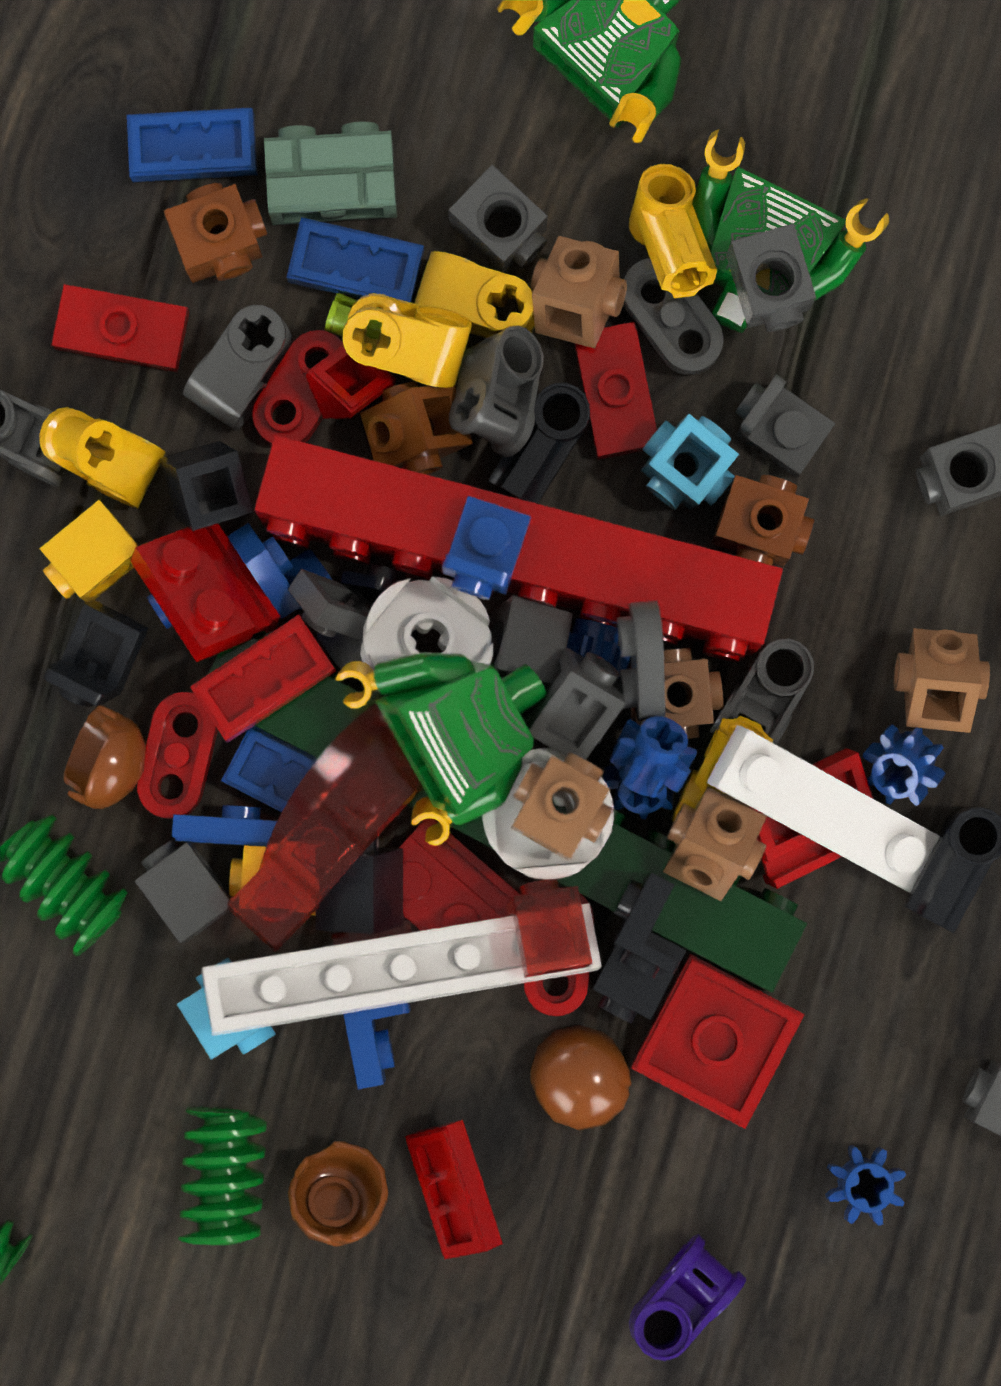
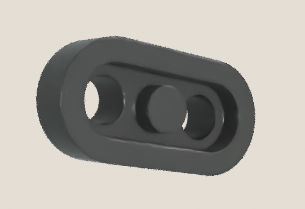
M650 258L643 259L634 264L624 278L627 280V292L623 305L628 314L662 360L673 371L683 375H697L710 369L716 363L723 347V332L716 318L698 294L690 297L674 298L672 293L663 290L665 298L657 304L646 302L641 295V290L647 285L653 284L660 287ZM687 334L694 335L700 340L702 349L695 354L684 353L679 347L678 340Z
M653 600L629 603V616L618 617L617 619L621 657L631 656V669H621L619 672L620 685L622 686L626 702L623 708H635L637 720H646L653 716L665 717L664 645L658 602Z

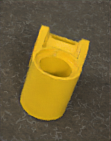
M432 251L430 253L414 304L444 308L461 314L472 323L470 333L484 338L517 325L526 328L532 333L535 327L532 290L524 280L514 275L479 266L468 259L440 251ZM508 298L515 299L520 313L511 312L506 321H500L494 306L504 307L507 304Z
M371 293L362 296L353 304L348 314V321L343 329V344L349 356L364 366H371L404 375L425 385L448 388L456 384L472 323L465 316L444 308L422 306L384 294ZM369 320H377L382 323L378 339H371L366 336Z
M70 407L58 408L50 413L43 422L39 434L42 452L50 461L86 480V484L95 490L135 509H138L161 463L160 458H163L166 453L157 445L118 427L112 422L99 418L93 419L82 411Z

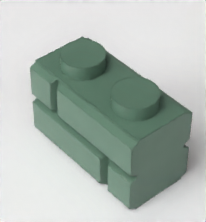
M352 122L341 126V134L316 135L314 127L296 125L279 129L278 137L264 138L267 203L272 225L299 224L301 217L320 222L397 218L394 152L391 131H379V125L373 122Z

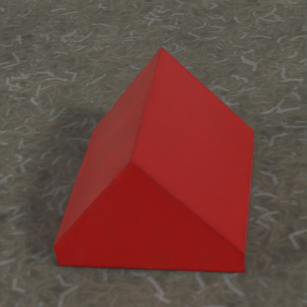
M344 344L306 373V379L323 419L351 418L382 395L384 390L394 386L396 383V378L389 371L364 366L354 361L346 352Z

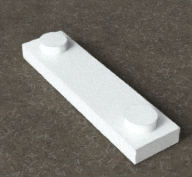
M740 725L736 726L706 782L909 893L912 891L940 838L937 834Z

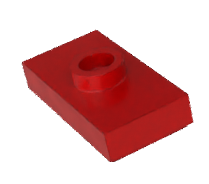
M64 284L51 346L55 350L178 373L190 311L188 307Z
M631 322L605 327L595 349L574 343L583 392L590 404L589 422L597 460L643 451V447L657 431L636 324Z
M297 615L190 686V688L228 743L336 670L301 617Z
M463 1119L422 1129L405 1136L444 1260L489 1251L502 1245L503 1242Z

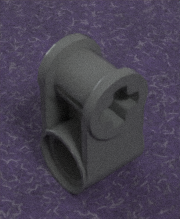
M250 305L241 309L232 318L213 349L197 365L185 385L183 396L234 431H238L253 414L256 399L263 388H266L268 380L292 345V335L288 325L273 309L264 305ZM270 323L268 332L274 338L273 344L269 348L258 344L251 351L254 343L247 336L249 330L253 326L259 330H264Z
M518 325L511 326L465 350L459 371L455 399L449 412V424L452 429L463 435L474 433L490 442L494 452L505 458L515 455L527 443L535 423L534 408L544 361L541 346L529 330Z
M0 390V405L5 408L6 415L4 424L0 428V457L23 472L59 487L63 480L59 473L62 467L50 461L43 454L39 439L42 424L53 411L39 405L34 406Z
M777 639L764 646L755 656L741 682H737L723 704V709H720L708 732L714 735L722 718L736 719L738 714L761 724L763 731L774 739L773 744L777 745L791 721L793 710L811 682L814 673V660L809 650L802 643L792 639ZM775 651L789 652L796 657L799 663L800 673L798 679L790 686L782 687L774 684L766 673L768 657Z

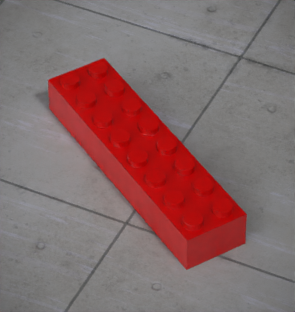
M274 436L254 511L263 526L267 528L266 531L271 533L278 543L308 549L310 540L328 544L329 548L334 550L333 556L361 565H369L371 557L374 556L392 561L395 570L405 573L406 577L430 581L433 572L445 575L443 574L442 566L446 554H449L468 496L531 516V521L507 592L518 594V597L556 608V605L579 610L581 611L579 618L600 622L613 627H617L618 617L629 616V603L657 600L661 616L663 644L677 646L682 638L704 643L703 654L725 661L739 662L740 657H745V654L752 656L764 645L783 568L289 438ZM492 590L490 598L493 597L494 590Z

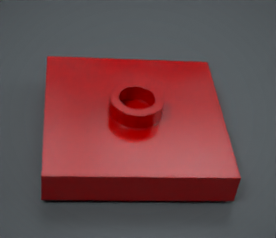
M689 954L630 1068L746 1129L805 1014Z

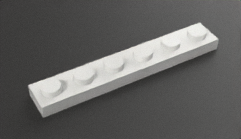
M587 903L202 967V977L212 1036L592 972L599 970L602 966L590 904Z

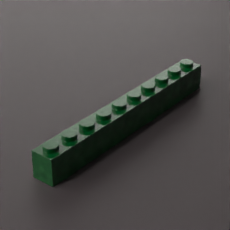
M260 631L253 634L251 640L220 652L208 674L271 632ZM334 665L333 667L336 670L334 673L254 725L412 808L420 799L427 797L424 788L375 702L385 695L376 690L365 705L359 708L346 706L343 703L345 697L358 691L335 680L341 669ZM552 797L554 809L561 814H567L566 807L556 806ZM614 810L611 834L599 855L579 872L567 877L551 879L613 912L631 879L642 884L647 873H653L674 884V887L651 931L772 993L808 924L794 916L799 905L766 888L763 889L759 898L738 888L737 884L741 878L740 875H738L722 901H719L664 873L663 870L676 843L667 839V836L652 829L649 830L646 838L643 839L622 828L627 816ZM483 815L461 826L456 825L454 822L450 824L451 828L493 849L484 830Z

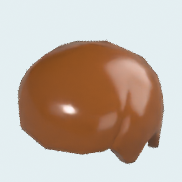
M102 705L96 706L78 734L64 771V782L78 792L75 793L69 790L68 796L94 809H104L118 803L134 789L144 771L146 753L144 738L135 722Z
M575 1025L555 1030L537 1047L530 1070L532 1087L544 1111L550 1115L553 1121L579 1131L606 1125L624 1109L630 1096L629 1087L632 1084L630 1070L621 1051L610 1036L602 1031L586 1026Z
M335 1141L327 1148L305 1157L295 1170L287 1192L292 1219L308 1239L337 1247L354 1243L367 1236L378 1225L388 1201V1188L385 1170L368 1149L345 1141Z

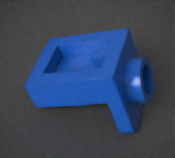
M468 496L449 554H446L442 566L443 574L454 577L451 587L465 594L489 600L492 590L506 594L531 521V516Z
M249 523L227 536L265 595L279 613L281 619L295 610L302 609L288 591L289 586L301 569L332 580L311 549L304 551L289 561L273 536L262 543Z
M410 1003L343 1014L358 1090L384 1085L386 1081L384 1069L395 1067L388 1029L376 1031L374 1020L409 1013L411 1011Z

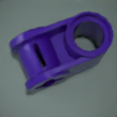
M699 1234L693 1236L675 1254L662 1271L659 1279L636 1303L630 1313L629 1328L631 1336L643 1353L653 1359L666 1361L677 1358L682 1354L707 1324L723 1312L733 1301L746 1282L747 1278L740 1271L731 1273L704 1248L706 1240ZM698 1268L713 1282V1287L710 1288L693 1273V1269ZM660 1310L670 1311L675 1314L677 1328L671 1339L660 1344L651 1343L645 1339L643 1329L648 1316Z

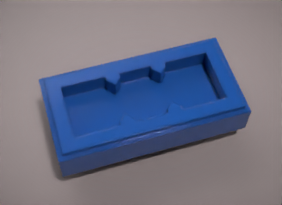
M253 108L127 115L129 174L132 182L257 175Z
M301 217L286 278L288 283L336 294L341 293L344 296L357 299L371 293H376L412 303L423 259L424 245Z
M255 726L247 730L221 780L334 840L337 839L365 785L364 782Z
M223 805L222 818L173 814L172 837L175 838V841L302 849V846H306L307 825L301 822L260 820L261 808Z

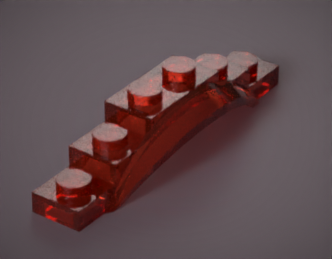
M376 703L349 724L308 770L293 792L272 831L259 871L227 903L228 909L274 952L320 907V902L346 871L423 789Z

